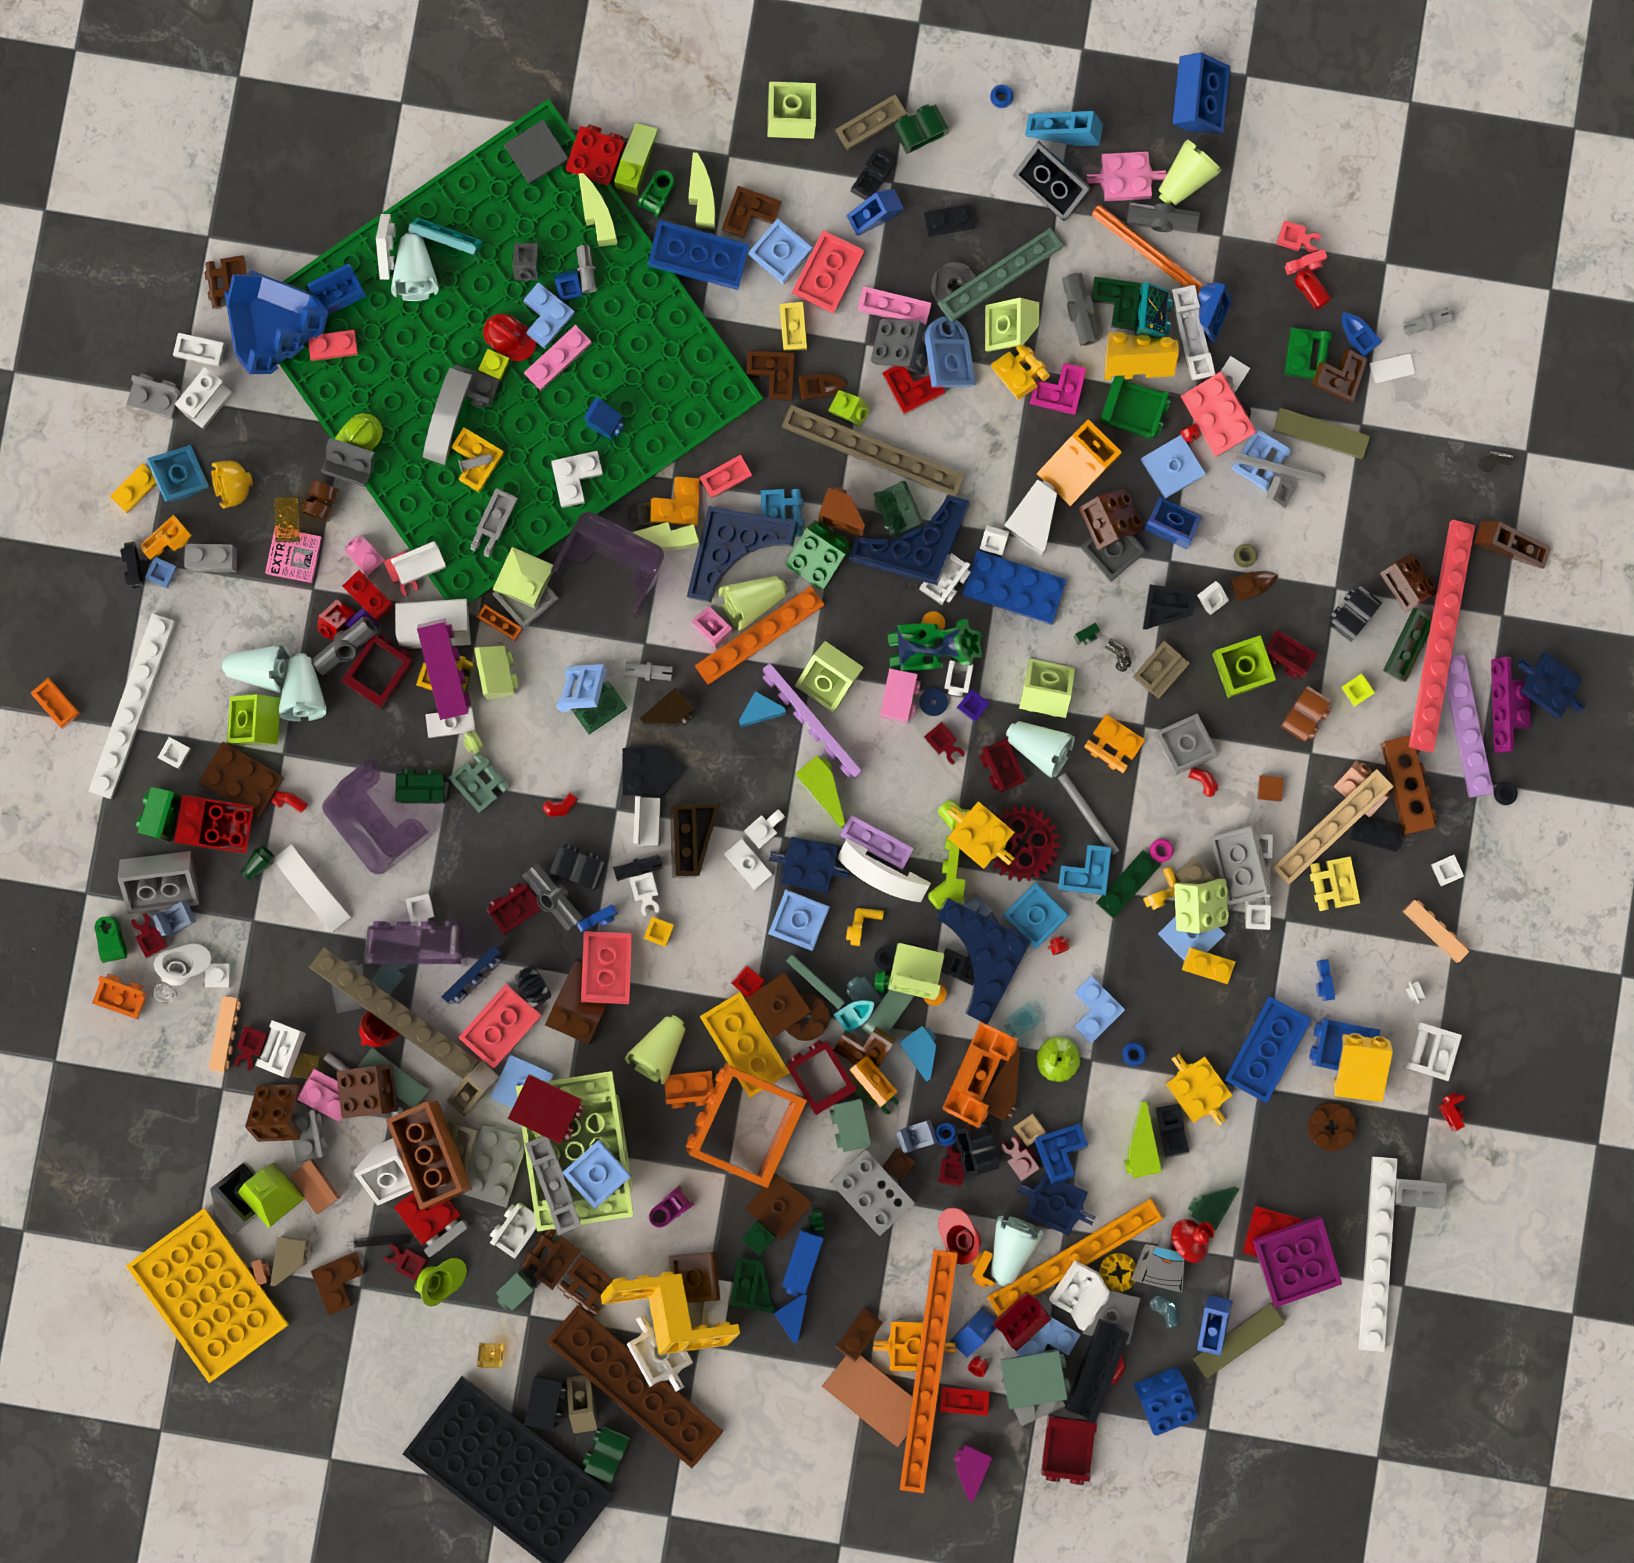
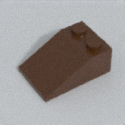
M575 960L545 1026L591 1045L609 1003L581 1002L582 963Z

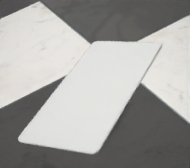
M1410 353L1370 363L1375 383L1415 374Z

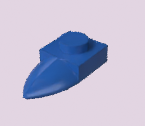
M1349 313L1342 314V325L1349 338L1347 341L1359 355L1365 357L1381 344L1382 341L1362 319Z

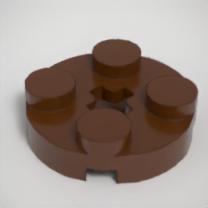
M802 993L800 995L812 1011L809 1015H812L813 1018L808 1020V1024H803V1020H799L786 1029V1031L797 1040L810 1041L822 1035L827 1028L829 1011L823 1000L816 995Z
M1327 1103L1318 1106L1307 1121V1133L1310 1140L1317 1147L1325 1151L1344 1149L1352 1143L1356 1132V1123L1353 1115L1347 1108L1339 1104ZM1330 1120H1333V1123L1338 1126L1334 1134H1330V1131L1325 1130V1126L1329 1125Z

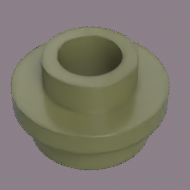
M1242 544L1234 551V561L1240 567H1251L1257 560V551L1252 545ZM1241 553H1248L1249 559L1243 560L1241 558Z

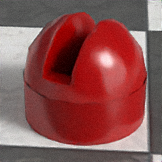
M1196 423L1179 431L1187 443H1193L1191 436L1196 441L1200 437V431Z
M976 1356L970 1361L967 1369L977 1377H984L989 1367L986 1359L984 1361L981 1360V1356Z

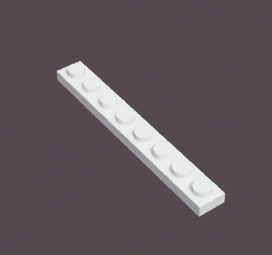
M151 614L88 792L113 800L173 632L175 621Z
M1372 1157L1359 1338L1360 1350L1384 1352L1397 1173V1159Z

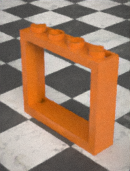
M725 1063L724 1067L716 1074L715 1081L717 1083L714 1090H710L706 1096L705 1103L707 1105L704 1112H700L696 1118L695 1125L697 1127L694 1134H690L687 1138L686 1151L690 1156L768 1188L807 1100L801 1095ZM732 1077H736L790 1101L758 1174L700 1151Z

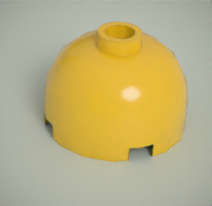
M231 460L212 463V466L216 468V470L211 471L216 497L221 495L223 502H219L220 506L224 509L239 505L245 501L249 494V486L253 485L250 472L246 473L239 463Z

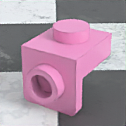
M362 535L351 539L344 550L366 576L385 561Z

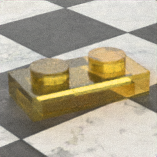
M298 497L274 498L276 543L300 542Z

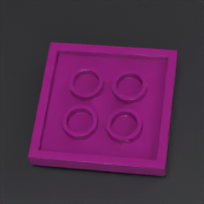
M1321 1216L1252 1239L1274 1308L1342 1285Z

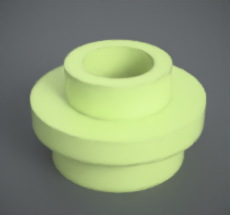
M475 731L464 733L465 739H463V743L468 752L479 753V749L483 748V745Z

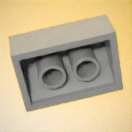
M191 851L120 860L117 879L128 914L169 909L187 900L189 906L199 905L196 868Z

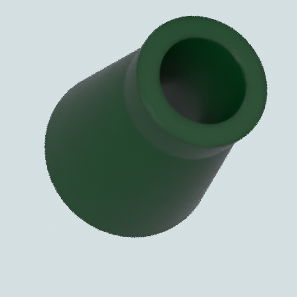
M262 845L259 848H255L245 867L241 870V874L246 879L252 881L254 877L273 865L274 854Z

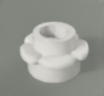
M1418 981L1412 984L1409 982V988L1405 989L1410 1002L1415 1001L1419 1004V1001L1425 999L1422 988Z

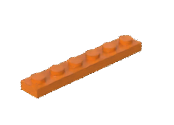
M810 586L695 665V668L709 686L825 605L812 586Z

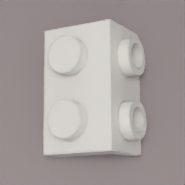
M951 553L938 586L923 582L919 590L941 605L945 601L950 603L957 593L954 588L959 581L963 584L971 572L968 570L970 564L963 562Z
M521 1202L516 1206L512 1204L504 1214L507 1218L502 1226L498 1224L490 1234L493 1237L490 1243L496 1245L514 1259H516L537 1229L534 1212Z

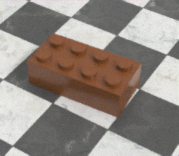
M438 1100L424 1102L386 1119L420 1210L432 1208L472 1190Z

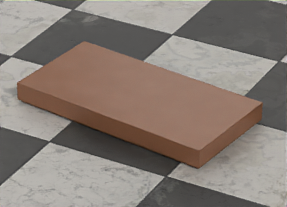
M860 1355L855 1362L845 1356L822 1387L898 1447L907 1436L912 1396L863 1356Z

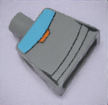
M1161 1233L1158 1246L1148 1244L1144 1246L1132 1275V1281L1182 1293L1184 1258L1177 1251L1172 1250V1235Z

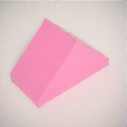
M710 606L691 621L715 649L733 634L730 625Z

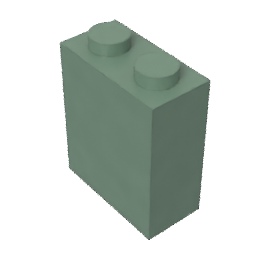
M1057 1349L1000 1359L1009 1409L1067 1400L1066 1393H1070L1068 1378L1064 1379L1062 1369H1066L1064 1354L1060 1355Z

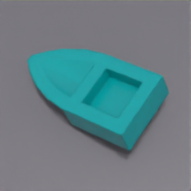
M868 1000L852 1001L838 1010L834 1016L844 1030L851 1032L869 1019L873 1012L874 1002Z

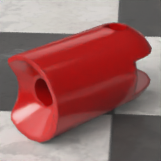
M1303 269L1297 273L1295 285L1303 292L1315 311L1332 299L1311 270Z

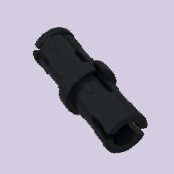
M659 854L640 860L636 858L633 859V862L613 867L617 882L650 871L663 869Z

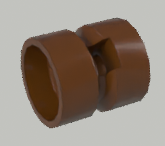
M312 480L308 490L310 497L304 500L301 512L313 518L330 522L334 512L332 504L337 503L341 491L326 483Z

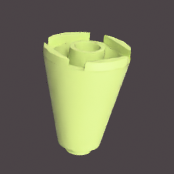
M1188 139L1184 142L1158 190L1161 193L1159 198L1169 205L1173 203L1176 206L1222 171L1208 155L1196 149L1197 146Z
M770 576L720 587L719 597L724 596L725 604H722L723 610L733 627L738 626L737 630L740 631L785 597L787 586L782 578Z
M674 1015L671 1018L666 1016L627 1053L624 1059L628 1064L633 1061L636 1064L634 1069L654 1082H658L661 1079V1084H664L669 1077L686 1030L683 1026L684 1022Z

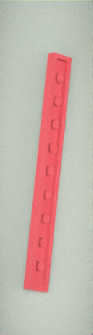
M1452 520L1449 523L1408 746L1429 753L1434 752L1475 529V525L1457 520Z

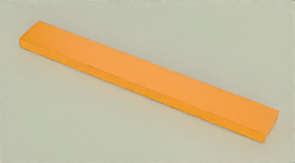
M1149 1198L1016 1278L1012 1284L1008 1283L1007 1286L1001 1287L986 1297L999 1317L1026 1291L1035 1297L1060 1282L1075 1260L1088 1265L1163 1220V1217L1153 1200Z

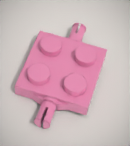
M1148 152L1102 154L1100 174H1086L1087 184L1101 183L1105 202L1151 199L1152 180H1164L1166 170L1152 171Z

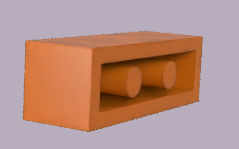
M486 605L483 606L477 616L479 620L516 642L523 631L520 626Z

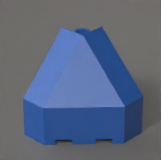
M250 270L249 274H233L229 290H224L235 357L249 374H272L278 369L277 365L287 357L291 359L305 348L303 344L313 336L317 338L324 332L328 311L312 293Z

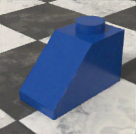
M889 189L874 193L846 216L858 236L891 220L904 208L895 190Z
M597 397L584 416L587 427L610 440L614 436L618 437L625 425L622 423L624 421L622 415Z
M1209 1295L1204 1308L1197 1347L1198 1351L1221 1356L1233 1300Z

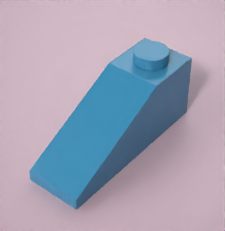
M1094 111L1033 113L1028 116L1025 135L1031 138L1073 146H1099L1103 124Z

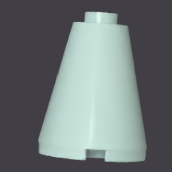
M409 232L400 238L391 292L395 297H397V294L401 295L405 301L429 299V294L434 292V295L438 293L439 285L423 237Z
M285 645L230 653L223 659L222 670L229 678L274 692H282L287 659H290L291 656Z
M304 653L294 654L288 660L279 705L280 717L285 720L301 721V717H308L309 721L326 715V704L312 659Z
M1018 721L1016 724L1012 723L1006 733V736L1009 737V743L1051 778L1053 776L1056 777L1062 770L1068 759L1066 757L1068 749L1072 751L1075 737L1071 734Z
M999 1216L996 1222L991 1276L994 1278L995 1283L1007 1286L1008 1283L1012 1284L1023 1269L1041 1241L1043 1231L1041 1229L1039 1233L1034 1231L1035 1225L1024 1220L1009 1216L1007 1221L1002 1220L1003 1216Z

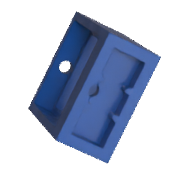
M804 1229L800 1230L782 1283V1287L786 1288V1293L799 1297L800 1293L805 1294L824 1236L816 1235Z

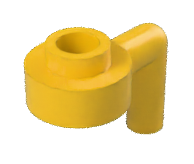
M1172 867L1163 870L1170 888L1143 898L1146 907L1152 906L1153 910L1166 905V899L1175 896L1174 884L1178 883Z
M857 908L853 925L847 928L846 940H851L850 945H861L864 918L883 920L884 911Z

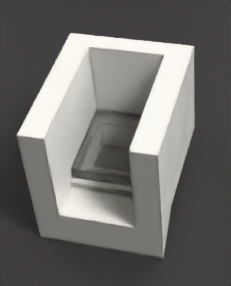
M949 661L944 689H949L948 694L962 697L963 692L968 693L973 665L965 666L959 662Z

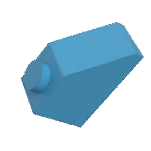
M921 1026L898 1043L927 1082L931 1079L936 1050L934 1041L937 1038L929 1027L924 1029Z

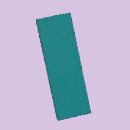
M420 218L412 221L408 229L409 232L473 255L480 250L482 241Z

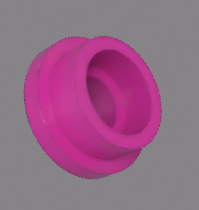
M1157 839L1150 846V855L1157 862H1166L1173 856V846L1166 839ZM1162 846L1165 848L1166 852L1164 855L1157 853L1158 847Z

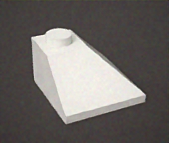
M393 1138L376 1145L354 1170L355 1176L377 1206L413 1190Z

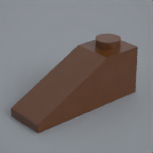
M1481 521L1474 544L1491 552L1540 569H1544L1551 546L1500 521Z
M1017 1046L1014 1055L1010 1057L1009 1061L1005 1060L982 1100L983 1103L989 1106L987 1109L988 1113L1003 1122L1006 1118L1010 1120L1017 1109L1014 1104L1017 1097L1019 1046Z

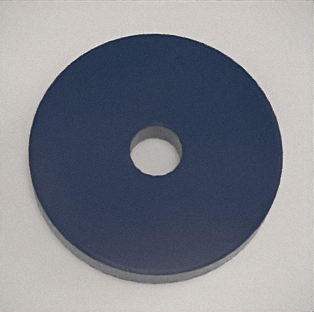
M930 688L922 693L919 705L926 715L935 717L941 715L946 710L948 700L942 690ZM931 700H935L936 704L932 705Z

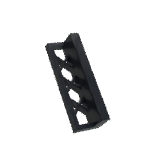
M1098 1319L1065 1406L1067 1411L1082 1415L1088 1422L1094 1424L1129 1337V1333L1122 1326Z

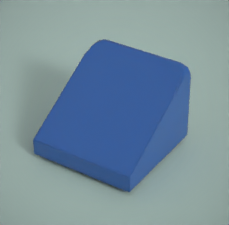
M577 269L554 274L561 301L583 296Z

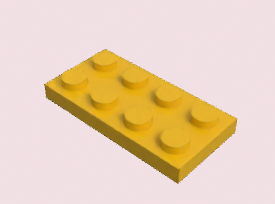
M741 992L700 1016L729 1065L773 1084L790 1074ZM738 1079L749 1098L764 1090Z

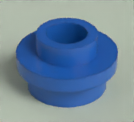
M997 85L991 91L990 100L995 107L1006 108L1013 101V91L1006 85ZM1004 94L1006 99L1001 101L997 96Z
M1132 1042L1123 1048L1122 1058L1126 1064L1138 1066L1144 1062L1146 1050L1141 1044ZM1131 1050L1138 1052L1136 1059L1130 1057Z
M948 1122L940 1124L935 1130L938 1143L942 1146L955 1144V1130L957 1127ZM945 1132H950L951 1136L949 1138H943Z

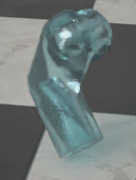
M1154 1297L1150 1301V1308L1164 1315L1166 1328L1178 1326L1174 1304L1163 1297Z

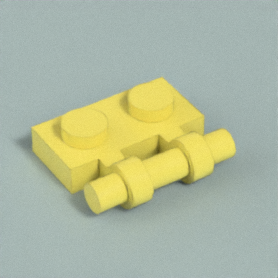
M1351 857L1326 861L1328 871L1321 872L1319 863L1310 865L1312 872L1310 879L1314 882L1316 891L1314 898L1315 902H1318L1319 911L1329 910L1327 900L1334 899L1335 908L1360 904ZM1323 879H1330L1332 892L1325 893Z

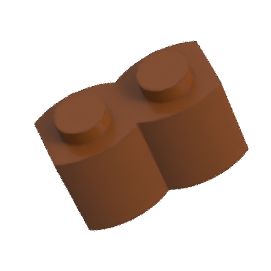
M1306 686L1280 727L1303 742L1307 738L1312 740L1319 730L1316 727L1320 718L1325 720L1332 710L1329 707L1331 701L1309 686Z

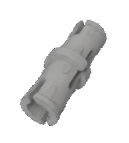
M1446 307L1430 314L1426 312L1422 314V317L1403 322V329L1407 330L1405 332L1406 336L1424 330L1431 331L1435 326L1452 322V314H1448L1450 309Z
M625 662V668L635 670H624V677L645 678V681H650V679L672 681V675L662 673H673V666L652 665L651 662H647V664Z

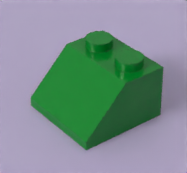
M151 787L150 792L147 791L143 799V805H145L144 812L139 815L136 827L139 828L138 833L170 842L182 796L171 791Z

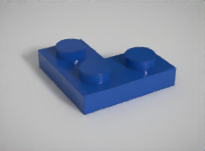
M1080 1123L1037 1137L1034 1140L1051 1185L1075 1176L1067 1154L1088 1147Z

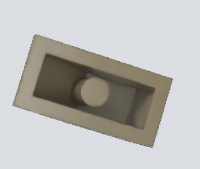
M1195 857L1191 858L1175 873V876L1183 883L1202 884L1215 880L1211 873Z
M481 1061L465 1076L447 1101L465 1117L490 1090L499 1076Z
M283 1236L277 1237L270 1286L281 1284L303 1267L307 1260L311 1259L312 1246H309V1240Z
M584 1375L567 1377L568 1409L573 1433L597 1430L592 1382Z

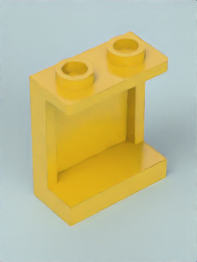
M1356 1033L1350 1035L1343 1034V1048L1337 1077H1334L1333 1081L1335 1096L1383 1102L1393 1053L1391 1041L1380 1036L1369 1038Z

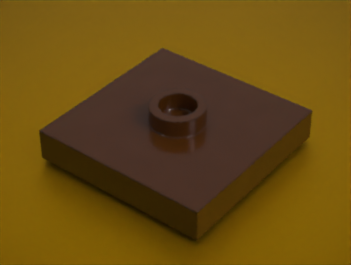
M785 972L745 999L772 1039L812 1012Z
M775 1172L768 1188L763 1187L745 1210L780 1240H783L811 1206L812 1202Z
M716 1251L669 1256L670 1271L673 1274H682L687 1303L721 1300Z

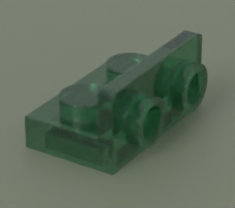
M606 681L605 683L603 682L597 707L573 708L571 710L588 735H590L628 708L612 684Z

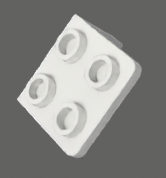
M1075 1260L1049 1297V1300L1052 1304L1071 1313L1078 1328L1084 1331L1087 1326L1094 1322L1100 1307L1107 1303L1109 1290L1097 1271Z

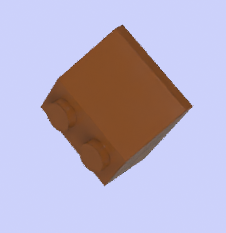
M834 487V489L828 488L819 512V522L863 538L865 524L851 495H848L845 489Z

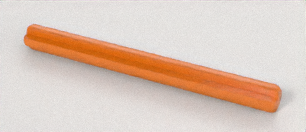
M1098 205L1092 213L1094 218L1183 287L1195 285L1198 297L1201 287L1205 285L1102 205Z

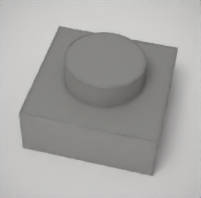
M1274 477L1266 499L1277 507L1286 509L1295 487L1283 478Z

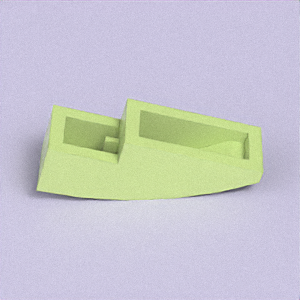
M693 153L689 204L697 205L696 228L715 230V206L710 179L698 153Z
M580 173L579 180L586 225L595 224L599 247L616 245L617 239L609 210L593 183L584 173Z
M666 522L623 535L626 544L650 550L672 551L699 546L694 524L671 531L669 523Z

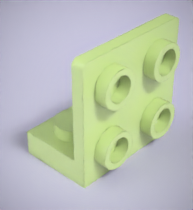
M899 943L896 948L888 989L935 1000L940 991L938 983L944 954Z

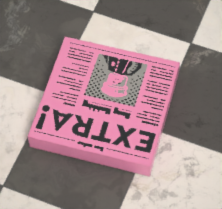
M275 527L265 573L267 575L313 583L322 537Z

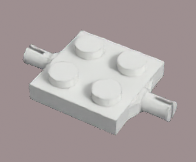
M645 1315L640 1316L636 1321L642 1333L639 1337L628 1342L627 1346L650 1387L660 1381L669 1379L675 1392L681 1390L685 1386H683L677 1374L693 1363L687 1351L659 1355L654 1326H650Z

